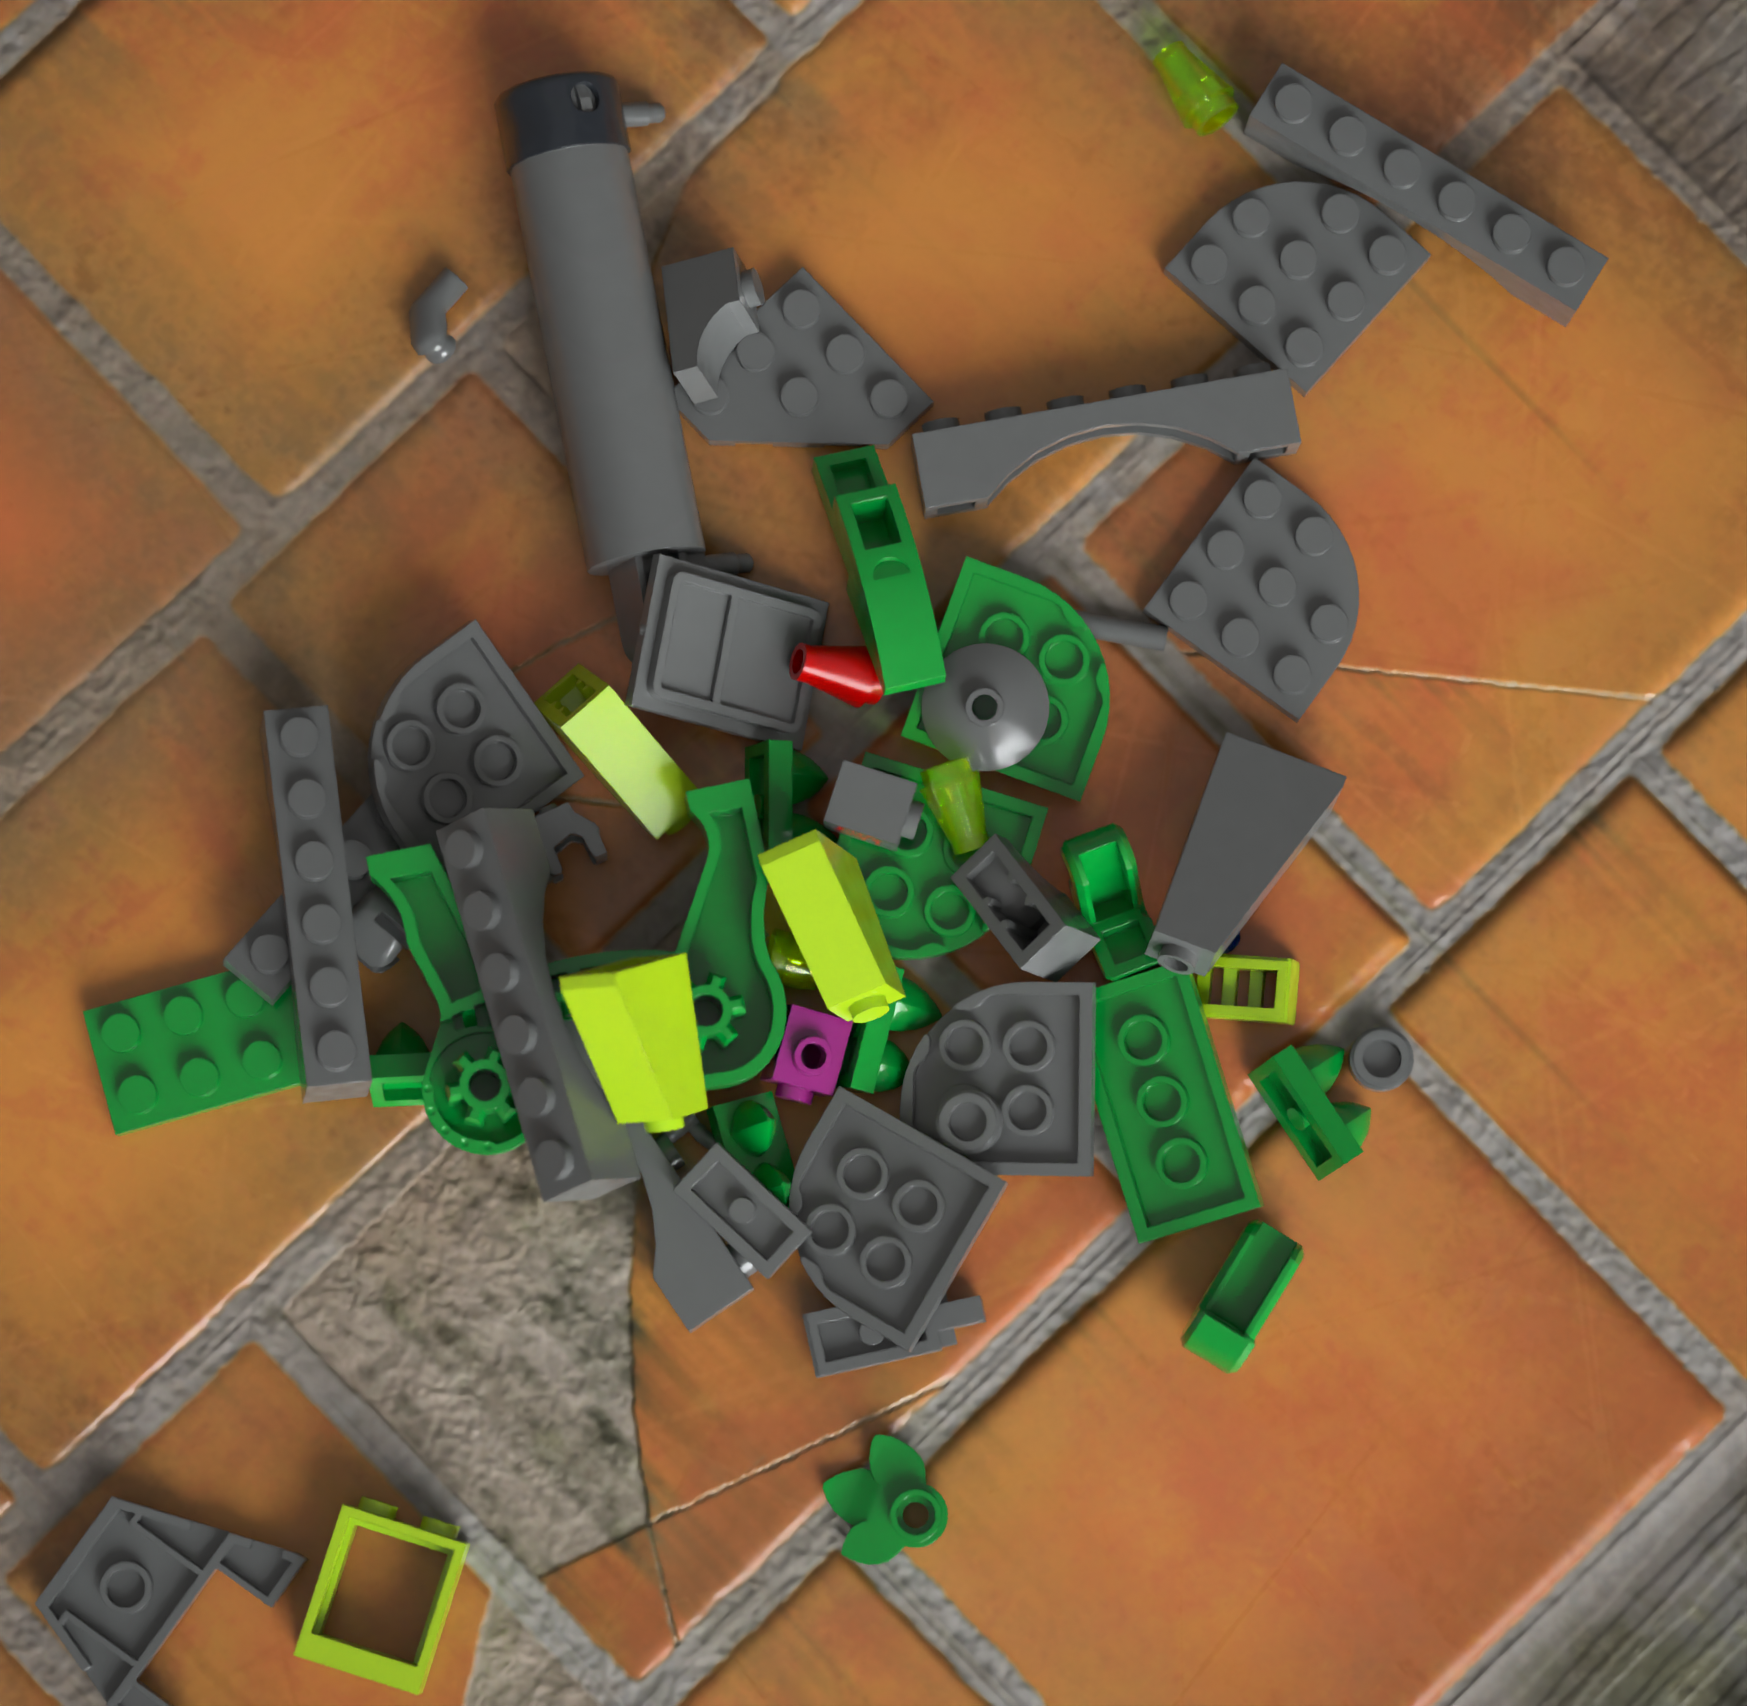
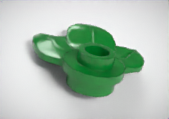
M875 1435L873 1437L870 1447V1469L861 1468L845 1471L828 1479L823 1484V1491L833 1511L844 1521L853 1525L845 1538L841 1553L843 1556L866 1565L886 1563L895 1557L905 1546L920 1548L932 1544L943 1534L948 1521L947 1505L937 1490L926 1485V1472L922 1458L913 1448L894 1437L887 1435ZM910 1503H921L928 1510V1520L920 1528L909 1527L904 1522L903 1511Z

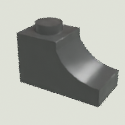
M733 247L661 267L673 373L694 404L718 398L720 373L730 352L747 335L760 332L757 306L764 305L765 303L763 286L756 269H746Z
M994 834L950 877L1015 963L1024 971L1053 982H1058L1101 940L1070 898L1044 879L1020 855L1007 838L998 834Z

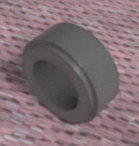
M1375 1027L1363 1032L1353 1042L1348 1054V1066L1352 1077L1360 1086L1373 1092H1387L1400 1086L1409 1077L1414 1064V1054L1409 1041L1403 1034L1388 1027Z
M960 1090L949 1095L940 1105L936 1117V1127L943 1143L953 1151L962 1154H977L988 1150L998 1141L1003 1129V1114L995 1099L987 1093L979 1090Z

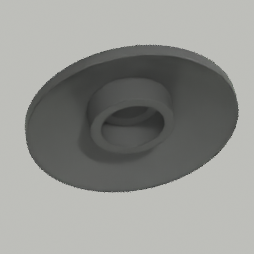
M990 643L962 647L943 659L946 672L945 682L926 686L922 696L923 723L933 745L953 763L977 771L1000 770L1024 759L1041 740L1049 718L1047 688L1035 666L1019 652L1002 645ZM984 694L992 696L997 703L996 714L988 720L976 717L972 709L974 700Z

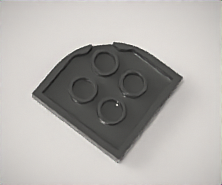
M1285 182L1261 187L1245 193L1220 209L1165 267L1163 274L1264 363H1270L1272 370L1287 368L1290 385L1305 397L1425 265L1431 254L1386 214L1356 194L1327 184Z
M1254 457L1146 605L1143 613L1159 625L1168 627V631L1297 723L1334 673L1352 640L1359 610L1358 575L1348 543L1331 516L1306 493Z
M476 619L465 623L416 659L399 675L385 694L378 708L369 738L368 775L376 808L384 825L400 849L431 844L447 876L448 872L437 838V830L482 807L533 809V812L536 813L584 777L580 768Z
M1014 982L981 990L955 1004L933 1026L928 1034L923 1036L910 1059L901 1090L900 1121L947 1147L941 1140L936 1127V1117L940 1105L949 1095L960 1090L983 1091L994 1098L1001 1108L1003 1114L1002 1133L998 1141L988 1150L977 1154L958 1153L959 1155L994 1175L1094 1176L1096 983Z
M839 1086L807 1140L793 1174L789 1208L813 1230L810 1236L798 1247L800 1260L815 1286L839 1310L905 1350L912 1352L1009 1184Z

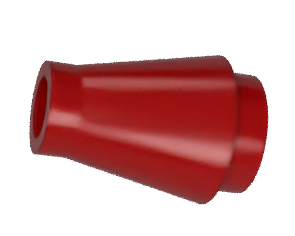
M799 643L793 650L789 664V674L792 680L804 682L855 708H859L864 704L875 705L883 696V691L867 646L810 645Z

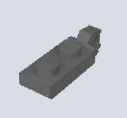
M945 1293L912 1352L905 1350L862 1325L837 1307L803 1314V1320L815 1375L818 1379L943 1351V1347L958 1344L954 1329L986 1322V1315L981 1295L948 1302L947 1294Z

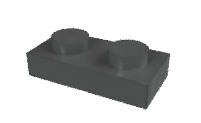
M716 1142L673 1189L686 1204L767 1279L773 1276L813 1232L801 1218L719 1142Z

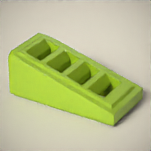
M1222 954L1205 977L1198 974L1197 989L1206 1018L1294 1025L1299 983V962L1292 958ZM1214 968L1224 969L1221 1005L1211 1004ZM1240 970L1250 971L1247 1007L1237 1006ZM1266 973H1277L1274 1008H1263Z

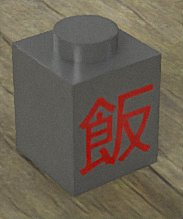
M843 760L823 820V828L897 852L901 836L911 840L914 839L925 803L914 800L917 783Z

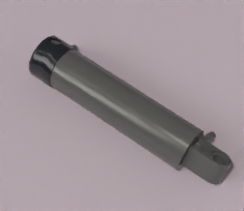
M573 71L538 77L516 84L499 95L494 103L506 170L511 176L586 569L590 575L609 576L622 646L626 656L633 663L653 554L666 555L735 576L749 573L753 569L754 562L752 556L748 553L735 554L734 552L708 555L704 553L706 547L629 157L631 146L627 127L648 126L650 123H661L665 118V108L661 103H648L646 101L622 102L618 82L610 74L599 71Z

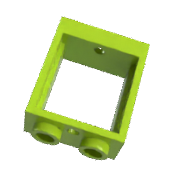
M361 1496L358 1507L342 1504L294 1656L419 1695L423 1693L471 1543L457 1539L460 1530L459 1526L424 1515L420 1527L395 1519L399 1507ZM358 1526L448 1554L413 1662L323 1633Z

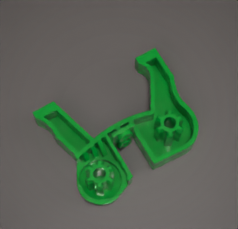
M750 779L690 790L685 793L684 801L688 818L698 826L704 837L707 858L675 951H608L547 963L554 994L564 1021H571L574 1019L561 991L559 977L631 957L686 953L706 1091L740 1085L761 1072L776 1053L786 1025L785 992L779 974L768 954L765 941L764 907L768 880L757 856L765 852ZM431 844L366 856L371 881L389 897L399 912L403 921L409 951L440 1009V1026L422 1084L423 1103L432 1126L451 1145L472 1154L498 1155L516 1149L526 1141L451 882Z

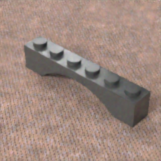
M1284 63L1280 65L1249 115L1244 131L1246 136L1296 166L1347 185L1406 216L1468 257L1501 284L1510 294L1565 327L1574 316L1608 260V257Z
M1254 363L1234 369L1233 378L1209 382L1208 374H1191L1173 379L1171 381V388L1147 393L1145 385H1129L1109 391L1108 400L1084 403L1083 396L1074 395L1051 400L1046 403L1047 410L1022 415L1021 407L1012 406L986 412L984 414L985 421L960 425L959 418L956 417L926 422L922 424L923 432L912 434L911 449L924 519L986 509L1010 482L1033 464L1066 447L1098 438L1142 435L1174 439L1208 450L1234 465L1251 462L1254 457L1258 460L1296 454L1301 444V437L1288 369L1271 371L1270 363Z
M328 705L263 711L260 739L266 792L276 842L284 902L292 984L295 1043L302 1103L367 1097L372 1083Z
M482 807L437 830V838L543 1202L593 1200L641 1178L626 1124L617 1123L606 1094L584 1063L566 1027L554 994L546 960L543 931L545 891L551 869L533 809Z
M564 1021L584 1063L603 1090L575 1021ZM643 1122L625 1123L652 1207L656 1243L653 1279L688 1331L692 1333L753 1292L754 1288L747 1278L756 1273L757 1269L730 1244L725 1246L717 1232L673 1191L681 1181L676 1171L686 1163L668 1136L663 1133L654 1139L650 1133L645 1132Z

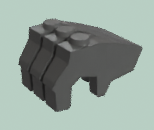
M568 802L557 806L555 803L540 809L539 814L535 815L551 869L547 885L563 881V869L557 855L570 843L583 845L594 865H599L608 860L607 851L600 838V828L594 822L575 813Z

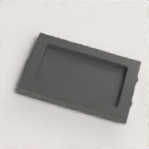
M653 554L625 705L759 742L769 739L793 741V750L802 751L814 687L804 682L792 680L789 674V664L793 650L799 643L822 645L829 603L666 555Z

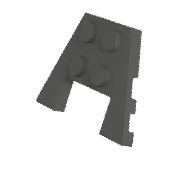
M113 1496L35 1602V1605L81 1670L85 1671L107 1702V1706H174L141 1682L140 1676L217 1569L272 1608L308 1559L294 1551Z

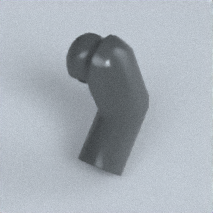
M444 268L413 302L409 310L411 345L418 355H425L427 360L433 364L444 363L453 355L456 349V340L447 334L446 313L468 290L467 285L448 268Z

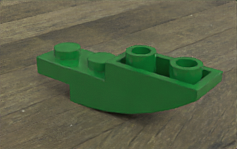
M874 445L814 457L811 472L849 575L846 590L884 696L944 683L946 672L933 608L916 544L896 483L888 485Z

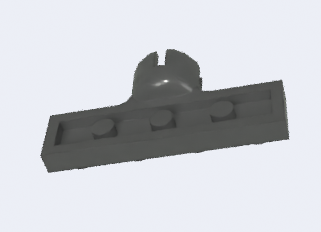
M371 794L342 826L358 960L372 972L383 973L400 960L397 955L402 948L404 950H409L399 912L389 897L371 881L366 856L401 850L384 825ZM283 894L278 897L223 960V965L272 1006L291 985Z

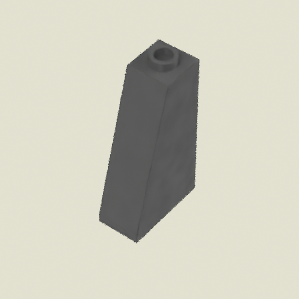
M1226 732L1197 807L1145 955L1156 958L1162 967L1171 972L1183 975L1196 973L1205 977L1329 816L1342 791L1347 776Z

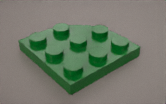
M966 556L938 632L943 659L962 647L990 643L1002 645L1019 652L1035 666L1043 678L1049 697V718L1045 732L1037 746L1024 759L1014 765L995 771L1080 802L1104 738L1110 710L1109 678L1100 647L1082 617L1059 595L1028 578ZM925 687L917 689L901 736L937 749L930 740L923 723L922 696ZM987 694L978 696L972 705L973 713L979 719H991L997 712L995 699Z
M865 752L862 766L917 783L914 800L925 803L914 839L911 840L901 836L897 852L843 834L839 835L837 845L857 858L892 959L923 960L935 958L968 946L985 935L990 929L950 877L994 834L1007 838L1020 855L1031 865L1049 808Z

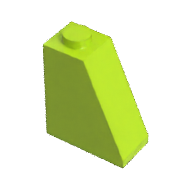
M578 663L534 702L550 727L633 819L655 839L658 840L664 833L667 835L674 834L690 822L691 819L687 815L684 796L686 791L695 790L697 787L625 705L610 685Z
M816 829L757 855L828 1010L848 1022L853 1020L855 1023H864L885 1015L890 1010L888 1004L906 997L857 858Z
M686 953L631 957L559 977L563 996L618 1124L644 1122L645 1132L647 1133L671 1131L684 1127V1116L708 1109Z

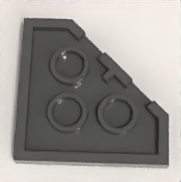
M803 267L777 290L764 305L757 309L760 332L747 335L730 352L720 373L718 398L694 404L680 382L674 387L679 414L709 445L735 446V443L773 444V447L824 448V445L862 447L874 445L875 449H889L933 407L934 403Z

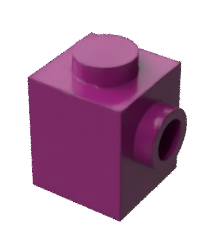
M789 1004L786 1005V1025L781 1043L772 1059L762 1070L760 1080L777 1085L774 1094L776 1097L800 1104L812 1105L814 1095L818 1097L834 1095L853 1021L848 1022L843 1018Z

